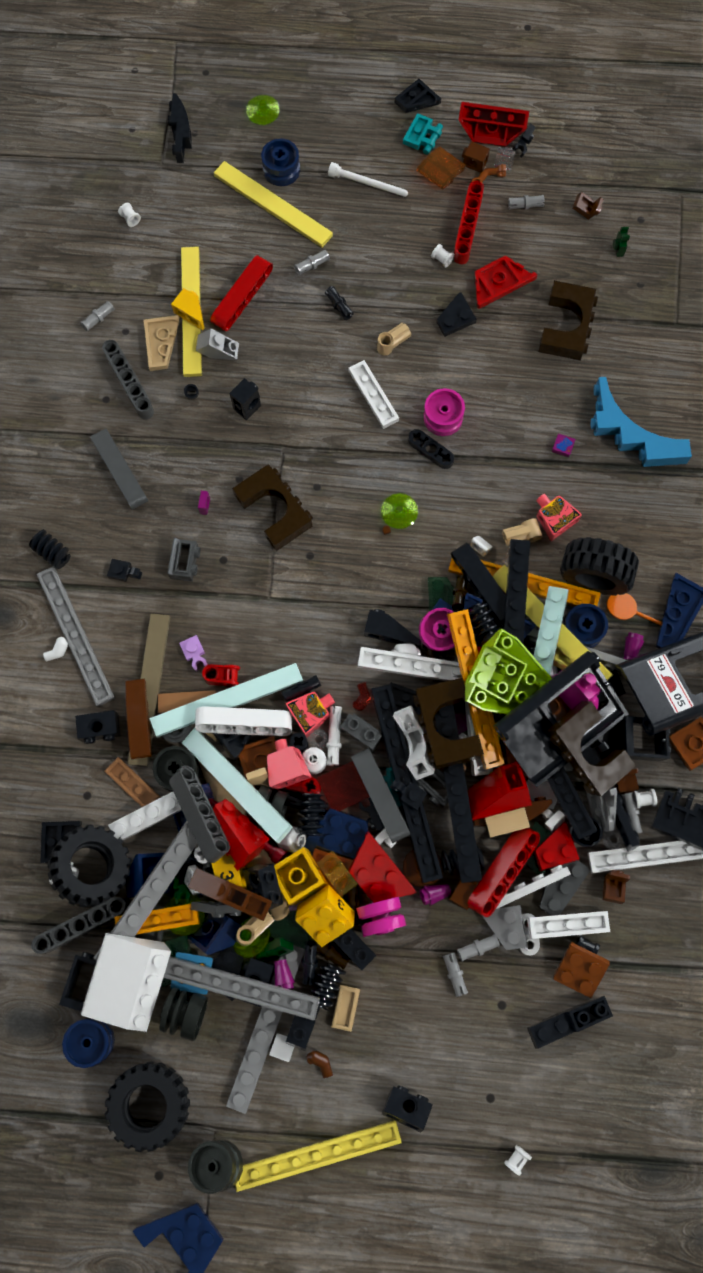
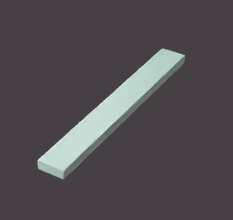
M294 663L150 718L156 737H160L194 724L196 709L199 707L236 708L294 686L298 682H303L297 664Z
M194 728L182 744L277 843H280L293 827L205 736Z

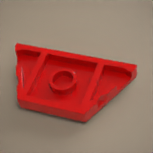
M503 256L476 270L474 276L477 308L481 309L536 280L537 273H530L524 269L523 265L515 263L507 256Z
M369 831L366 832L365 839L356 853V858L349 867L348 871L373 903L415 894L417 892L373 835Z

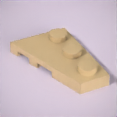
M179 315L144 320L150 371L168 369L180 321Z

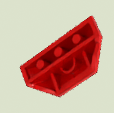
M461 102L458 121L472 142L507 146L526 131L530 111Z

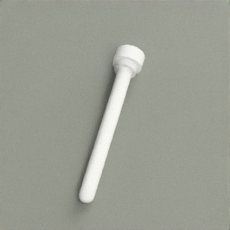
M333 162L330 164L329 177L339 178L341 176L403 197L408 195V191L343 170L339 164Z

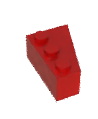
M225 798L213 807V811L230 845L226 856L232 857L236 863L234 867L238 871L256 858L270 839L247 816L243 815L233 803Z

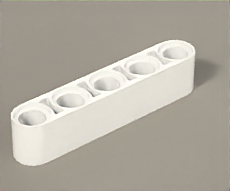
M199 707L196 709L195 729L202 733L288 736L292 733V714L285 710Z

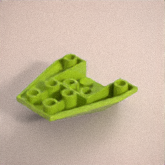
M499 629L482 646L465 681V701L480 710L508 714L550 681L552 677L517 637L503 629Z

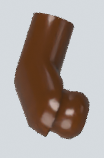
M312 1051L307 1054L306 1060L308 1064L320 1067L323 1078L333 1076L327 1055L319 1051Z

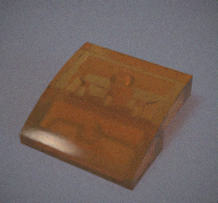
M439 146L421 162L416 171L443 190L453 183L454 177L465 170L466 165Z

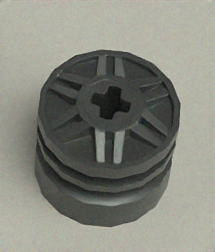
M173 987L161 1011L159 1031L165 1033L170 1026L169 1034L174 1035L178 1027H181L180 1037L194 1042L204 1019L208 997L193 994L188 1002L187 991L183 990L179 997V989Z

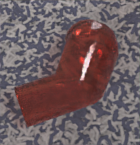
M366 682L357 685L360 695L353 702V707L358 711L364 710L371 700Z

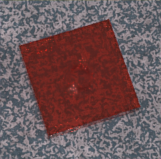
M353 761L317 778L332 809L341 811L370 797Z

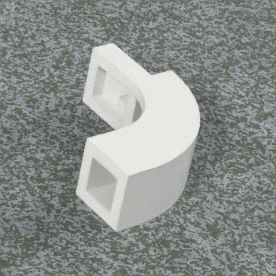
M408 706L394 712L393 717L403 731L409 745L410 754L406 765L414 778L419 780L434 774L435 765L430 764L428 753L431 752L430 746L425 745L423 734L426 733L425 727L420 726L415 710L412 706Z

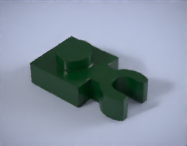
M621 227L616 239L613 240V250H616L617 257H624L627 241L630 238V235H628L629 227Z
M183 873L181 878L177 874L174 878L173 893H175V904H178L181 898L186 899V904L190 903L191 891L184 883L185 873Z
M275 938L272 942L265 944L264 948L256 950V959L263 957V961L267 962L272 957L280 958L294 951L293 943L286 941L284 938Z

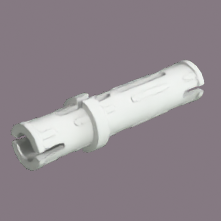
M330 706L328 743H326L328 748L326 765L334 766V764L339 766V749L342 748L340 743L342 707L335 706V708Z

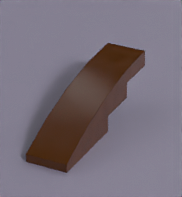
M145 678L125 681L131 760L151 757V727Z

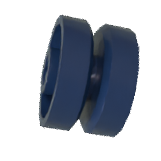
M281 138L274 139L263 147L261 157L266 180L280 187L294 183L300 174L299 152L296 145L290 140Z
M593 604L575 606L569 611L563 621V624L584 646L592 649L601 642L608 630V619L605 613Z
M91 1018L75 1022L64 1034L62 1042L63 1053L66 1059L75 1067L80 1068L93 1067L101 1063L113 1051L115 1043L114 1031L108 1023Z

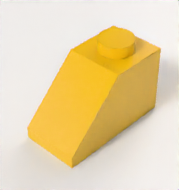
M183 288L171 303L173 312L203 331L205 327L199 297L194 291H188Z

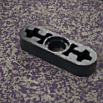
M414 429L409 433L408 442L411 447L442 469L452 467L454 455L451 451L419 429ZM420 436V441H413L414 437ZM433 445L436 447V451L429 453L426 451V447ZM449 457V462H442L443 458Z

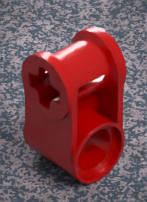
M210 664L203 668L202 676L208 685L233 687L239 685L237 679L240 666ZM215 671L217 675L215 678L209 679L207 678L208 672Z
M314 777L284 787L287 790L300 794L321 793V785ZM313 784L316 788L315 790H309L307 786H312Z

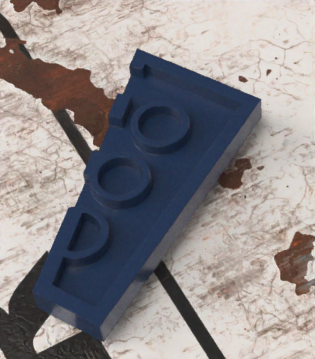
M678 573L674 574L655 646L658 649L682 640L703 605V587Z

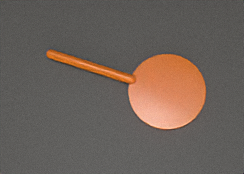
M627 593L624 595H611L607 600L608 611L617 619L628 620L636 614L658 625L662 623L638 612L635 599Z

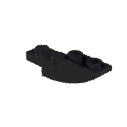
M173 93L172 101H169L171 115H168V125L172 128L175 144L172 145V154L176 156L177 163H184L185 148L192 149V136L185 107L178 95Z
M601 996L543 1019L541 1022L528 1027L527 1030L535 1049H539L567 1035L582 1031L613 1017V1014L605 996Z

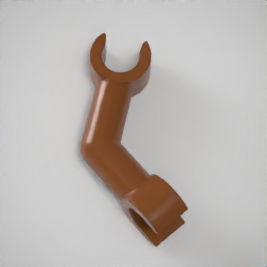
M501 164L496 168H485L479 177L473 178L471 182L480 181L483 183L488 175L505 177L506 165Z

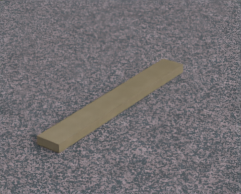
M150 614L141 679L145 678L149 721L150 718L156 716L170 623L169 615ZM150 721V727H151V744H152V738H153V731H154V729H153L152 724H151V721ZM129 751L128 765L148 767L150 757L131 760Z

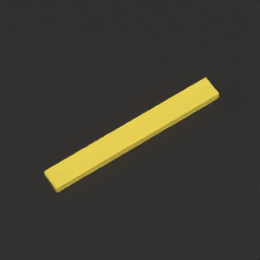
M224 161L214 172V177L321 248L333 236V232Z
M182 247V289L194 291L198 295L201 305L199 247ZM182 318L184 377L202 376V354L196 351L197 338L201 334V329Z
M504 564L492 577L506 593L508 567ZM527 588L525 614L540 628L545 605ZM562 623L557 647L574 662L589 650ZM599 662V669L608 680L613 674Z
M393 1120L243 1165L241 1177L235 1184L236 1192L400 1144L402 1141L397 1123Z

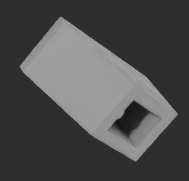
M213 329L198 335L197 352L209 358L237 360L238 342Z

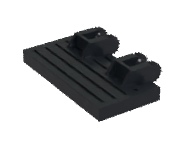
M678 788L674 798V793L666 790L651 828L703 850V805L695 803L693 810H690L695 796L690 793L686 798L684 807L680 806L678 803L683 789Z

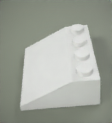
M105 933L81 1015L124 1029L147 1032L171 954V950L165 942Z

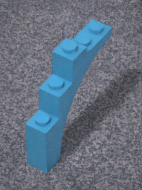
M598 378L593 388L594 396H597L596 412L590 422L595 436L615 435V445H618L619 451L639 450V460H642L643 467L688 463L692 457L689 439L662 437L646 431L635 424L621 411L614 401L609 390L607 378Z

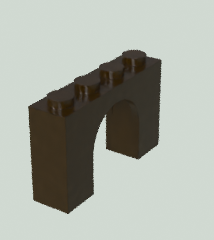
M554 280L548 305L574 312L579 318L580 326L572 331H560L544 327L538 352L581 361L582 355L586 354L589 344L586 343V338L589 339L592 328L589 327V323H593L595 312H592V308L596 307L598 296H595V288Z
M268 464L233 487L232 490L234 496L244 509L265 496H276L286 503L287 511L284 517L264 531L266 539L275 551H278L313 527V517L308 510L304 511L301 507L302 502L300 499L291 494L290 491L292 490L288 483L281 481V475L276 468L272 469Z
M463 678L417 688L413 700L415 707H419L421 712L418 715L420 726L425 727L426 733L423 734L425 745L430 746L431 752L428 753L430 764H434L435 769H440L483 758L484 753L479 735L459 740H449L442 737L434 727V716L441 708L466 702Z
M581 701L550 727L547 732L550 734L551 742L562 751L563 759L573 767V773L585 784V790L591 795L602 796L635 768L636 765L626 750L615 749L596 765H591L584 759L581 752L582 737L588 729L603 717L592 701Z

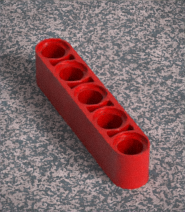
M473 181L468 187L454 249V261L457 264H466L470 257L484 192V185L480 181Z
M256 255L214 310L210 322L222 330L228 331L271 274L273 263Z
M530 828L512 832L483 876L482 881L479 882L469 897L468 907L484 917H489L493 914L537 847L540 840L538 832Z

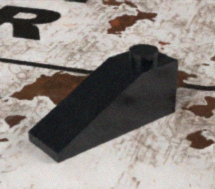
M380 609L369 611L364 630L365 637L395 644L412 643L415 644L416 648L420 649L422 641L389 614H385V611Z

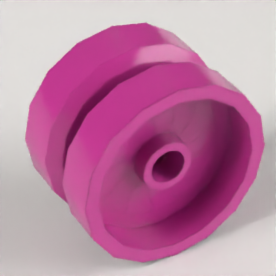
M443 388L435 390L427 397L423 419L425 426L430 432L438 436H449L459 430L462 426L465 404L461 395L454 390Z
M436 608L428 612L421 619L418 627L419 637L428 649L438 652L447 651L455 647L447 614L454 613V611L447 608ZM438 627L444 629L443 633H437Z
M399 897L356 908L359 919L372 918V922L361 926L363 937L376 934V936L393 932L396 928L406 926L404 915H390V912L397 911L402 907Z

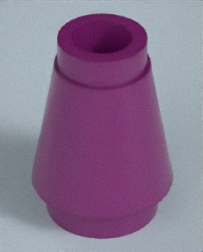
M629 632L628 636L625 637V660L638 656L644 643L643 635Z
M448 884L424 886L423 889H420V897L424 905L431 906L451 896V889Z
M287 960L274 962L275 985L293 990L295 981Z

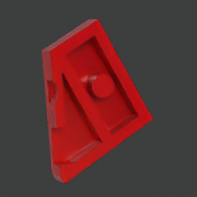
M566 822L561 824L534 851L540 871L579 860Z

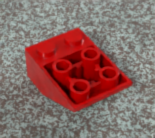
M517 762L499 766L467 790L473 820L532 805L526 780Z

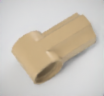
M401 323L389 332L381 333L378 336L377 342L378 353L389 355L393 348L410 338L411 332L409 327Z
M536 518L526 520L521 525L503 529L502 531L503 539L507 546L510 545L511 539L526 540L531 543L543 537Z
M269 912L264 921L252 917L238 929L236 941L241 946L250 945L275 920ZM242 931L250 932L251 939L249 941H243L240 938Z

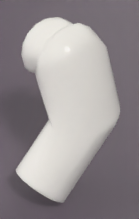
M64 637L56 639L53 650L43 653L46 662L64 656L68 647V642Z

